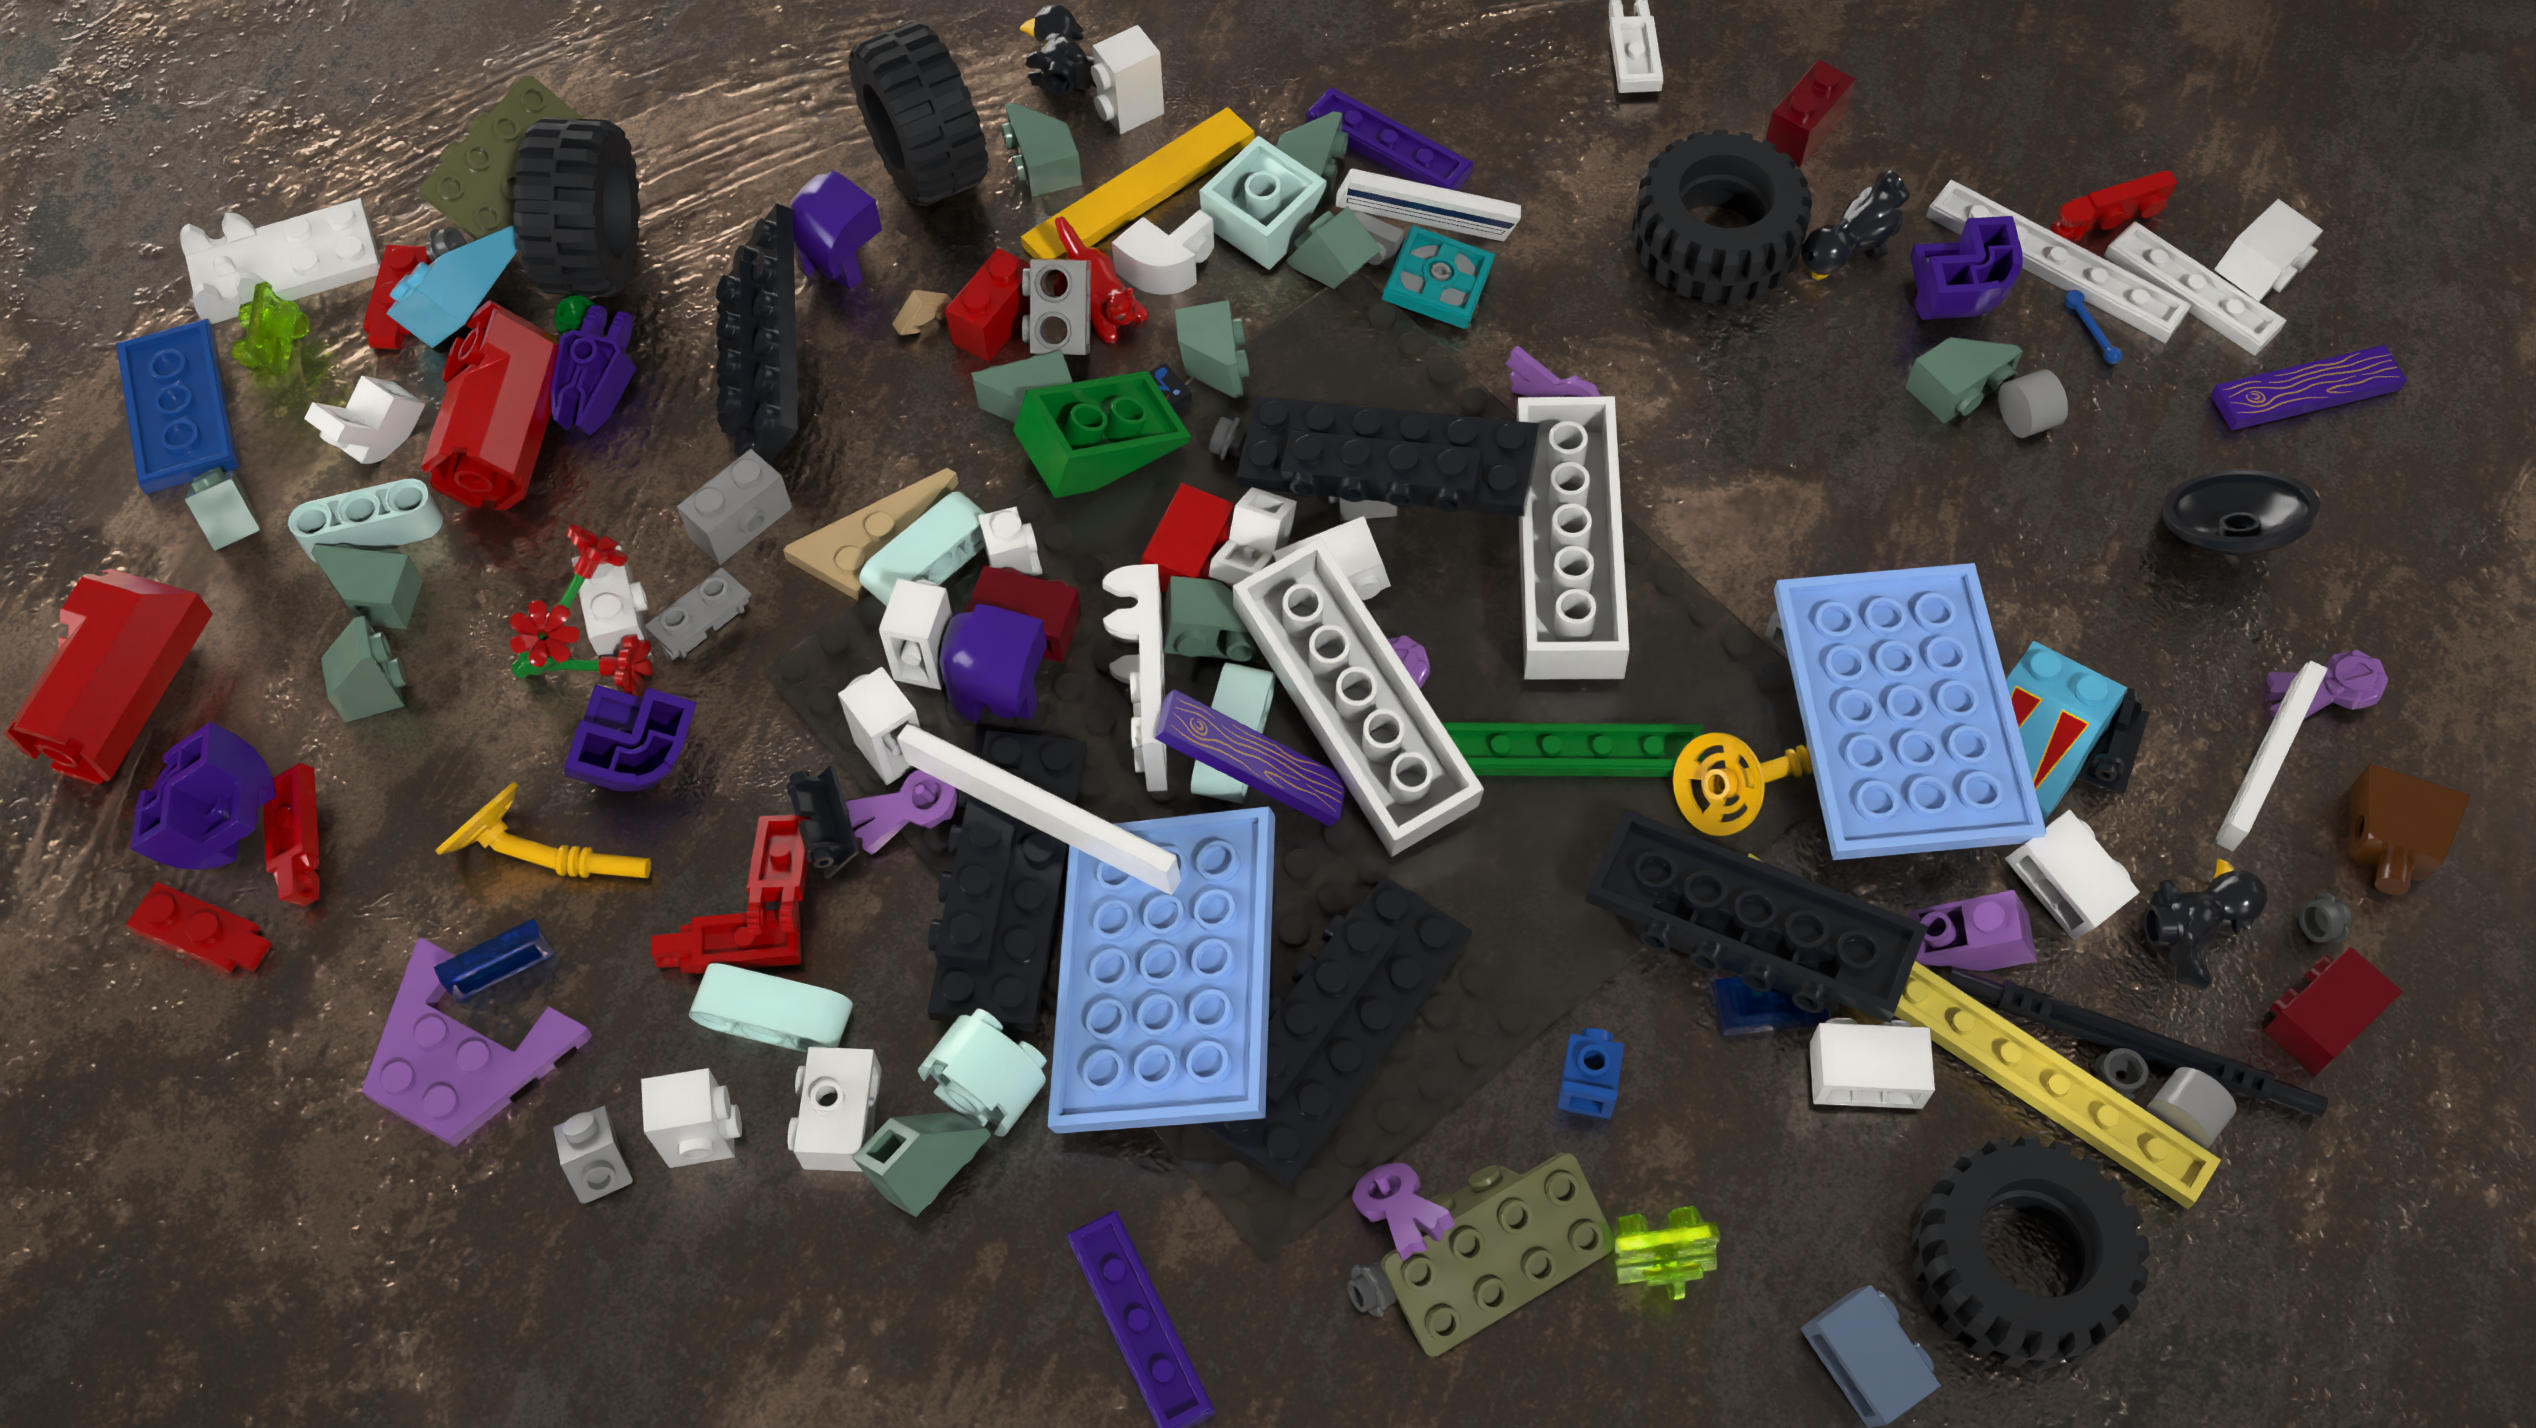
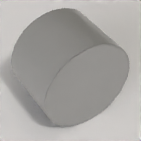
M2041 369L2007 381L2000 387L1998 401L2002 418L2010 431L2017 437L2025 438L2065 422L2068 415L2067 396L2060 380L2053 372Z
M2189 1067L2176 1069L2147 1106V1112L2206 1150L2237 1111L2233 1097L2224 1086L2204 1072Z

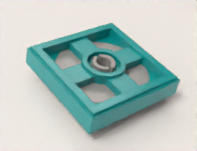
M1411 225L1385 286L1382 300L1467 330L1496 254Z

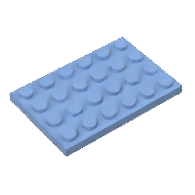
M1975 563L1776 581L1774 588L1776 604L1833 860L2021 844L2028 842L2032 838H2044L2047 833Z
M1270 807L1113 824L1176 855L1181 882L1172 896L1070 845L1048 1128L1055 1134L1265 1118L1275 815Z

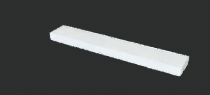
M1952 179L1932 202L1927 211V218L1959 235L1963 232L1967 218L2013 216L2022 248L2023 269L2067 292L2070 290L2082 292L2085 297L2084 301L2164 343L2172 336L2192 305Z
M906 724L898 735L897 741L906 763L1171 896L1181 882L1176 855L920 728Z

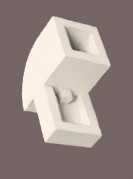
M1198 210L1168 235L1142 217L1112 242L1113 262L1116 273L1136 288L1151 294L1170 295L1193 287L1197 284L1196 263L1206 260L1214 249L1213 218Z
M361 376L346 408L312 402L304 419L321 430L319 436L324 441L339 447L362 464H372L387 458L408 439L422 413L425 403L392 381Z
M1251 487L1235 505L1229 540L1211 559L1208 576L1224 581L1227 586L1233 588V585L1276 562L1273 551L1287 546L1297 501Z

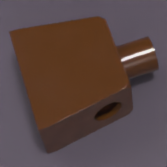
M2370 763L2350 786L2349 837L2351 857L2357 862L2377 868L2375 887L2378 890L2393 895L2408 892L2411 879L2425 881L2443 863L2469 803L2470 794Z

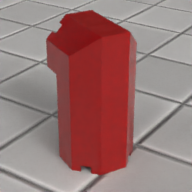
M489 300L476 310L466 322L465 326L473 329L464 340L458 336L451 346L441 375L442 380L447 383L445 384L447 390L421 468L424 474L429 471L432 475L429 483L433 490L467 507L481 508L483 500L496 501L494 509L508 510L526 496L551 415L550 389L560 339Z
M111 568L101 571L104 574L103 576L94 574L82 576L60 610V623L68 625V639L59 636L57 652L7 727L4 735L22 753L36 760L39 754L42 753L53 760L49 768L62 775L95 785L102 784L104 779L105 781L111 780L213 615L198 593Z

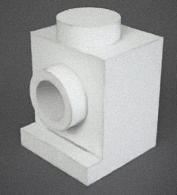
M1016 506L978 516L990 567L998 569L1013 568L1030 577L1043 575L1031 523L1022 525Z

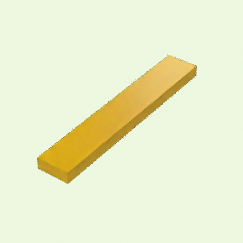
M1226 107L1020 236L1022 247L1034 259H1066L1068 253L1058 236L1055 219L1059 216L1064 217L1069 222L1086 247H1091L1242 151L1255 139V131L1229 107Z

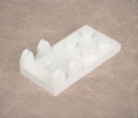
M361 198L259 228H254L245 217L239 214L225 213L221 224L225 236L221 239H211L203 229L191 224L185 225L180 232V242L186 257L196 312L201 320L208 318L211 324L377 276L381 265L367 210Z
M1158 564L1125 566L1105 576L1102 583L1103 589L1118 597H1134L1138 600V603L1133 608L1117 609L1104 617L1103 623L1105 629L1109 632V636L1123 643H1138L1140 653L1124 655L1109 664L1114 678L1130 684L1131 702L1133 703L1134 717H1131L1132 748L1134 749L1135 772H1145L1147 791L1167 790L1166 744L1155 739L1165 699L1163 613Z

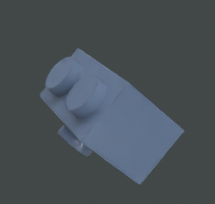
M1872 1285L1852 1290L1800 1327L1867 1428L1888 1425L1941 1386L1932 1373L1934 1371V1364L1928 1353L1917 1342L1909 1340L1897 1322L1900 1317L1892 1301L1884 1293L1876 1292Z

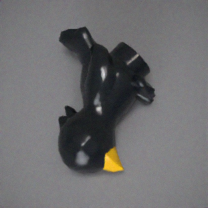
M1046 5L1036 13L1033 19L1025 21L1019 29L1035 38L1042 45L1041 51L1030 53L1026 58L1025 65L1027 67L1040 69L1032 70L1028 73V78L1031 80L1032 85L1039 86L1041 89L1057 96L1068 95L1074 88L1085 90L1089 89L1090 85L1097 88L1091 74L1094 57L1086 55L1075 41L1083 40L1082 32L1084 29L1076 22L1070 10L1061 5Z
M1891 170L1880 173L1873 187L1865 188L1849 202L1841 215L1839 224H1826L1811 231L1802 245L1801 255L1814 280L1819 281L1831 273L1839 271L1855 252L1865 251L1866 256L1874 260H1878L1888 254L1885 242L1889 237L1895 236L1900 231L1903 212L1899 207L1911 195L1897 173Z
M2217 859L2214 879L2203 892L2179 894L2178 888L2170 879L2160 882L2159 891L2153 892V897L2149 900L2151 905L2145 910L2144 930L2146 938L2153 947L2169 946L2168 955L2170 961L2177 965L2176 982L2204 990L2212 984V976L2204 960L2205 950L2215 940L2221 925L2231 926L2235 934H2238L2241 928L2247 931L2251 929L2254 920L2261 915L2266 906V886L2256 874L2242 869H2235L2229 862Z

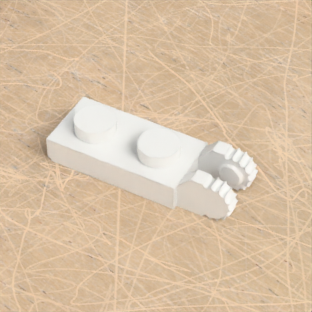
M1610 0L1609 31L1619 93L1662 91V65L1654 16H1650L1648 0H1636L1634 16L1624 17L1621 0Z

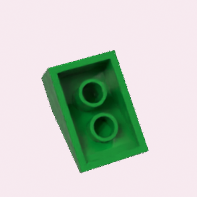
M1149 371L1026 390L1013 429L1054 498L1095 491L1186 445L1191 438V435Z

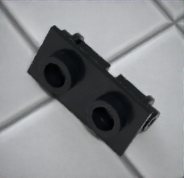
M2127 688L2114 723L2083 766L2076 780L2122 796L2125 795L2150 713L2142 710L2143 701L2140 699L2141 695L2137 690Z
M834 765L828 766L818 777H811L809 772L805 770L794 772L789 776L790 782L786 787L791 797L795 815L812 819H804L798 824L805 847V857L808 861L813 862L815 868H823L825 878L828 879L859 853Z

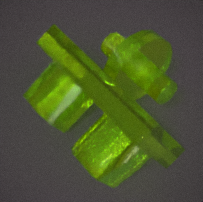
M265 281L255 285L253 301L241 304L239 307L238 319L241 326L247 330V336L233 341L231 354L234 359L247 369L263 365L277 376L287 372L293 339L305 336L309 331L310 322L309 318L298 310L297 303L285 301L273 292L272 285Z
M1695 1206L1675 1208L1667 1216L1668 1229L1650 1232L1646 1217L1640 1214L1620 1217L1617 1220L1614 1273L1617 1284L1645 1281L1646 1287L1665 1284L1671 1300L1684 1298L1685 1281L1702 1279L1704 1271L1717 1270L1716 1245L1717 1242H1720V1234L1716 1222L1705 1223Z

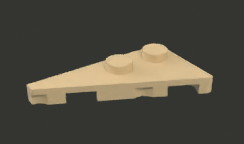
M945 468L788 544L783 549L786 560L860 602L868 593V590L859 582L861 570L866 562L934 505L949 495L959 484L957 473L949 468Z

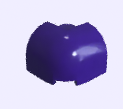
M832 170L827 175L818 174L808 181L790 201L789 208L793 209L795 259L797 266L806 277L818 268L827 279L831 281L836 279L851 290L863 280L856 250L882 231L876 200L835 170Z
M2013 216L1967 218L1959 242L1913 245L1910 259L1918 289L1914 302L1917 313L1922 320L1970 318L1992 312L2009 296L2023 266L2022 248Z
M976 604L973 612L958 613L954 611L943 636L939 664L949 703L960 716L977 724L985 707L1003 718H1014L1017 716L1027 720L1032 719L1038 704L1033 678L1047 647L1043 620L982 604Z
M595 684L584 719L579 722L564 767V776L614 791L636 792L656 786L672 773L681 756L697 702L646 688L644 697L640 698Z
M210 722L166 752L162 758L168 765L159 775L152 790H140L135 811L131 850L175 868L202 870L224 866L236 861L238 840L247 837L255 830L258 821L257 808L275 798L272 775L266 762L254 747L236 734Z

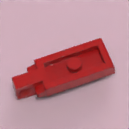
M298 763L273 778L275 798L263 805L266 872L272 873L275 876L278 885V899L305 907L318 900L320 878L314 871L318 868L320 862L317 858L319 857V838L314 768Z
M780 909L766 910V923L762 934L749 933L747 912L692 917L690 924L680 926V933L652 935L651 956L657 968L680 967L682 973L695 974L705 973L707 966L711 963L725 964L742 969L801 964L800 915L796 931L783 933L779 923Z

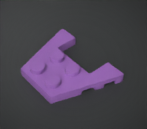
M420 938L414 947L361 1092L373 1102L455 1147L510 1104L512 1101L509 1097L533 1078L540 1080L554 1069L553 1063L574 1046L578 1050L588 1042L592 1033L586 1026L548 1006L517 1050L513 1052L434 1009V1006L460 973L450 960L456 956ZM457 958V962L464 968L465 965Z

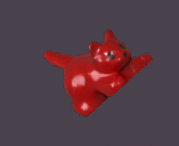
M1062 216L1057 217L1055 224L1058 236L1068 253L1066 259L1091 260V321L1099 339L1105 343H1114L1117 341V330L1120 325H1128L1132 321L1143 323L1147 320L1149 312L1134 298V288L1129 287L1126 289L1117 277L1111 258L1101 249L1086 247L1069 222ZM1059 270L1058 277L1053 283L1055 296L1063 295L1068 287L1067 277Z

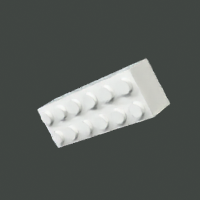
M1615 396L1518 398L1516 421L1540 423L1541 431L1525 517L1519 516L1524 679H1624L1629 655V635Z
M1321 537L1233 585L1234 609L1391 857L1479 806L1484 791L1483 786Z

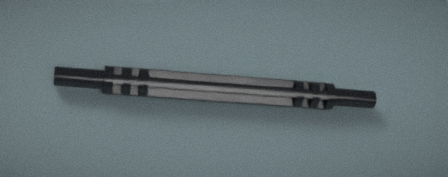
M1951 967L1947 982L1970 996L1996 1004L1995 1010L2012 1014L2014 1017L2032 1021L2034 1024L2046 1026L2112 1050L2119 1048L2133 1050L2141 1055L2146 1062L2172 1071L2181 1067L2199 1070L2214 1078L2226 1090L2242 1097L2252 1098L2254 1101L2262 1104L2270 1100L2319 1118L2326 1111L2327 1097L2276 1080L2275 1073L2260 1070L2247 1063L2237 1062L2235 1059L2220 1056L2056 999L2054 996L2036 992L2034 989L2016 985V983L2008 980L2001 984L1955 967Z

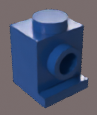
M1585 1028L1581 1031V1035L1570 1034L1566 1048L1557 1109L1611 1119L1617 1101L1624 1044L1613 1042V1035L1610 1032L1598 1028ZM1585 1063L1603 1066V1068L1591 1070Z

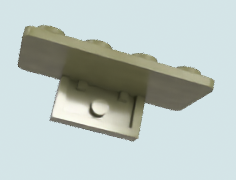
M530 75L524 76L488 115L482 111L475 117L466 130L469 135L461 143L454 140L444 150L439 158V161L442 163L422 183L420 195L475 241L514 225L513 212H515L513 188L516 185V161L520 158L519 148L521 142L526 139V131L535 122L545 117L584 118L535 77Z
M1560 1152L1522 1175L1503 1166H1488L1475 1172L1468 1179L1469 1185L1453 1194L1443 1193L1428 1200L1448 1209L1455 1223V1226L1443 1231L1442 1239L1439 1242L1434 1241L1428 1234L1416 1226L1427 1245V1250L1413 1252L1404 1261L1400 1258L1397 1249L1392 1250L1383 1257L1381 1261L1382 1270L1421 1349L1431 1357L1441 1355L1613 1251L1615 1238L1574 1155Z

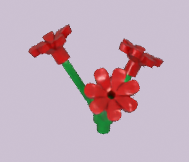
M571 524L567 537L571 538V542L577 546L581 554L573 568L576 574L560 602L552 609L551 613H547V608L543 601L535 600L528 605L529 617L520 612L512 615L510 626L520 633V635L510 640L512 651L515 654H520L519 659L512 663V671L516 677L521 679L529 675H540L546 670L599 671L602 676L614 677L615 686L622 687L623 693L637 697L643 696L646 690V682L643 676H652L651 661L649 659L644 660L651 649L648 640H638L637 635L625 636L618 657L603 656L600 661L568 659L571 653L565 644L569 645L577 642L580 634L577 627L565 626L564 623L570 617L569 607L585 579L592 578L599 564H612L621 567L629 559L625 553L615 549L618 543L612 538L603 536L599 541L597 536L591 531Z

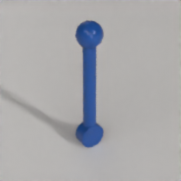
M2070 290L2064 300L2065 306L2077 311L2104 350L2103 358L2105 362L2117 364L2122 359V351L2110 344L2083 305L2084 294L2078 290Z

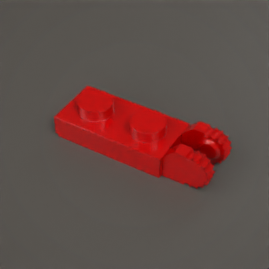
M2165 170L2091 192L2087 196L2073 199L2071 202L2067 201L2066 204L2063 203L2058 211V220L2055 219L2049 229L2051 232L2074 243L2080 241L2086 231L2100 227L2103 230L2112 229L2124 220L2138 216L2143 218L2152 217L2166 207L2167 201L2178 182L2171 171Z
M796 815L759 816L747 882L749 897L747 926L750 934H762L766 923V902H781L779 923L783 933L796 931L799 918V901H803L808 867L805 847L798 824L804 819L812 820L811 818Z

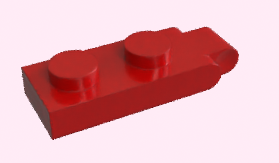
M386 245L364 318V330L369 334L368 343L370 348L399 350L401 349L404 336L414 335L386 313L396 301L389 295L398 282L406 274L410 275L420 262L423 261L428 266L432 263L427 255L426 246Z
M155 882L126 924L136 935L226 973H231L236 965L255 972L272 946L271 942L257 935L261 928L252 921L159 882Z

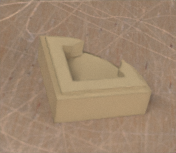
M913 290L892 325L899 335L921 332L918 328L919 326L931 321L935 317L939 321L945 318V309L952 302V299L948 294Z

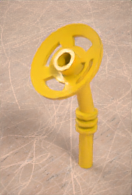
M1718 732L1701 735L1688 743L1677 759L1673 776V787L1677 804L1685 818L1695 828L1706 834L1726 836L1738 833L1748 827L1758 815L1764 799L1765 783L1793 775L1794 778L1802 777V771L1806 775L1813 773L1808 745L1806 744V748L1803 745L1796 746V752L1792 748L1785 750V756L1759 763L1751 748L1733 735ZM1716 745L1723 746L1724 752L1712 754L1702 763L1697 760L1708 748ZM1741 756L1746 760L1749 767L1743 768L1739 763ZM1725 760V768L1711 770L1715 763ZM1691 779L1701 780L1703 794L1710 803L1704 812L1694 798ZM1740 797L1733 805L1725 806L1728 798ZM1745 805L1748 807L1739 818L1730 822H1722L1723 814L1738 812Z
M515 780L435 850L438 855L447 854L478 841L484 848L489 845L496 852L554 869L559 876H565L568 873L570 877H576L579 874L582 878H588L591 873L648 878L651 872L650 858L593 853L591 847H584L581 850L579 846H572L570 849L568 845H561L559 849L506 833L505 830L508 826L502 821V818L516 796L519 784Z

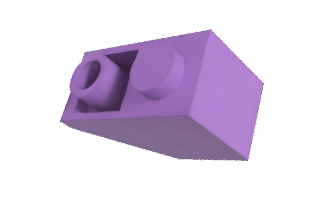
M2015 890L1908 911L1909 919L1928 926L1916 957V961L1920 964L1989 971L2037 961L2029 914Z

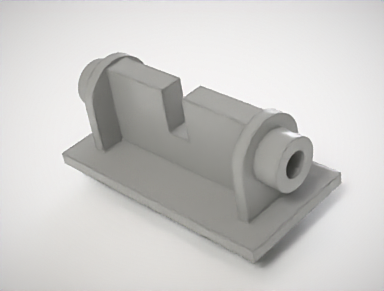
M721 567L644 627L661 643L660 649L669 660L673 661L678 656L684 659L690 650L707 638L705 633L707 629L711 627L716 631L737 614L741 615L745 612L743 606L749 602L748 598L752 595Z

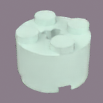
M978 1008L972 1016L961 1015L920 1065L918 1073L923 1081L930 1074L936 1079L939 1085L933 1093L953 1111L983 1127L988 1121L998 1125L994 1135L1003 1137L1044 1086L1046 1078L1041 1069L1047 1060L1032 1045L1023 1041L1017 1045L1001 1033L1003 1029L1001 1023L990 1013Z

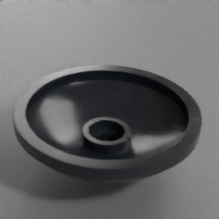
M2225 470L2199 475L2177 485L2167 494L2163 502L2164 522L2175 535L2195 547L2226 555L2259 554L2294 543L2312 530L2318 522L2320 513L2319 498L2309 486L2292 477L2261 470Z

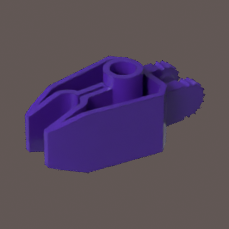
M593 305L589 308L580 331L571 330L560 337L550 389L554 421L564 430L569 431L576 419L575 426L587 436L596 432L610 418L636 370L632 358L626 352L634 323L632 314L623 311L617 312L613 319V324L610 326L607 338L602 337L608 315L606 314V308L598 305Z

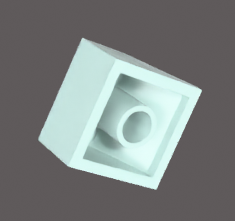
M1257 136L1199 190L1201 211L1213 218L1214 233L1270 270L1295 246L1293 241L1303 234L1326 188V180L1260 136Z

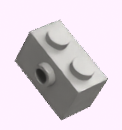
M750 449L680 503L677 509L689 538L720 566L791 510L792 505L782 476Z

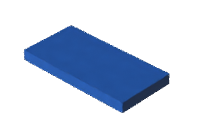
M208 318L116 343L138 485L142 491L148 494L191 482L198 475L220 467L223 472L240 468L215 332Z

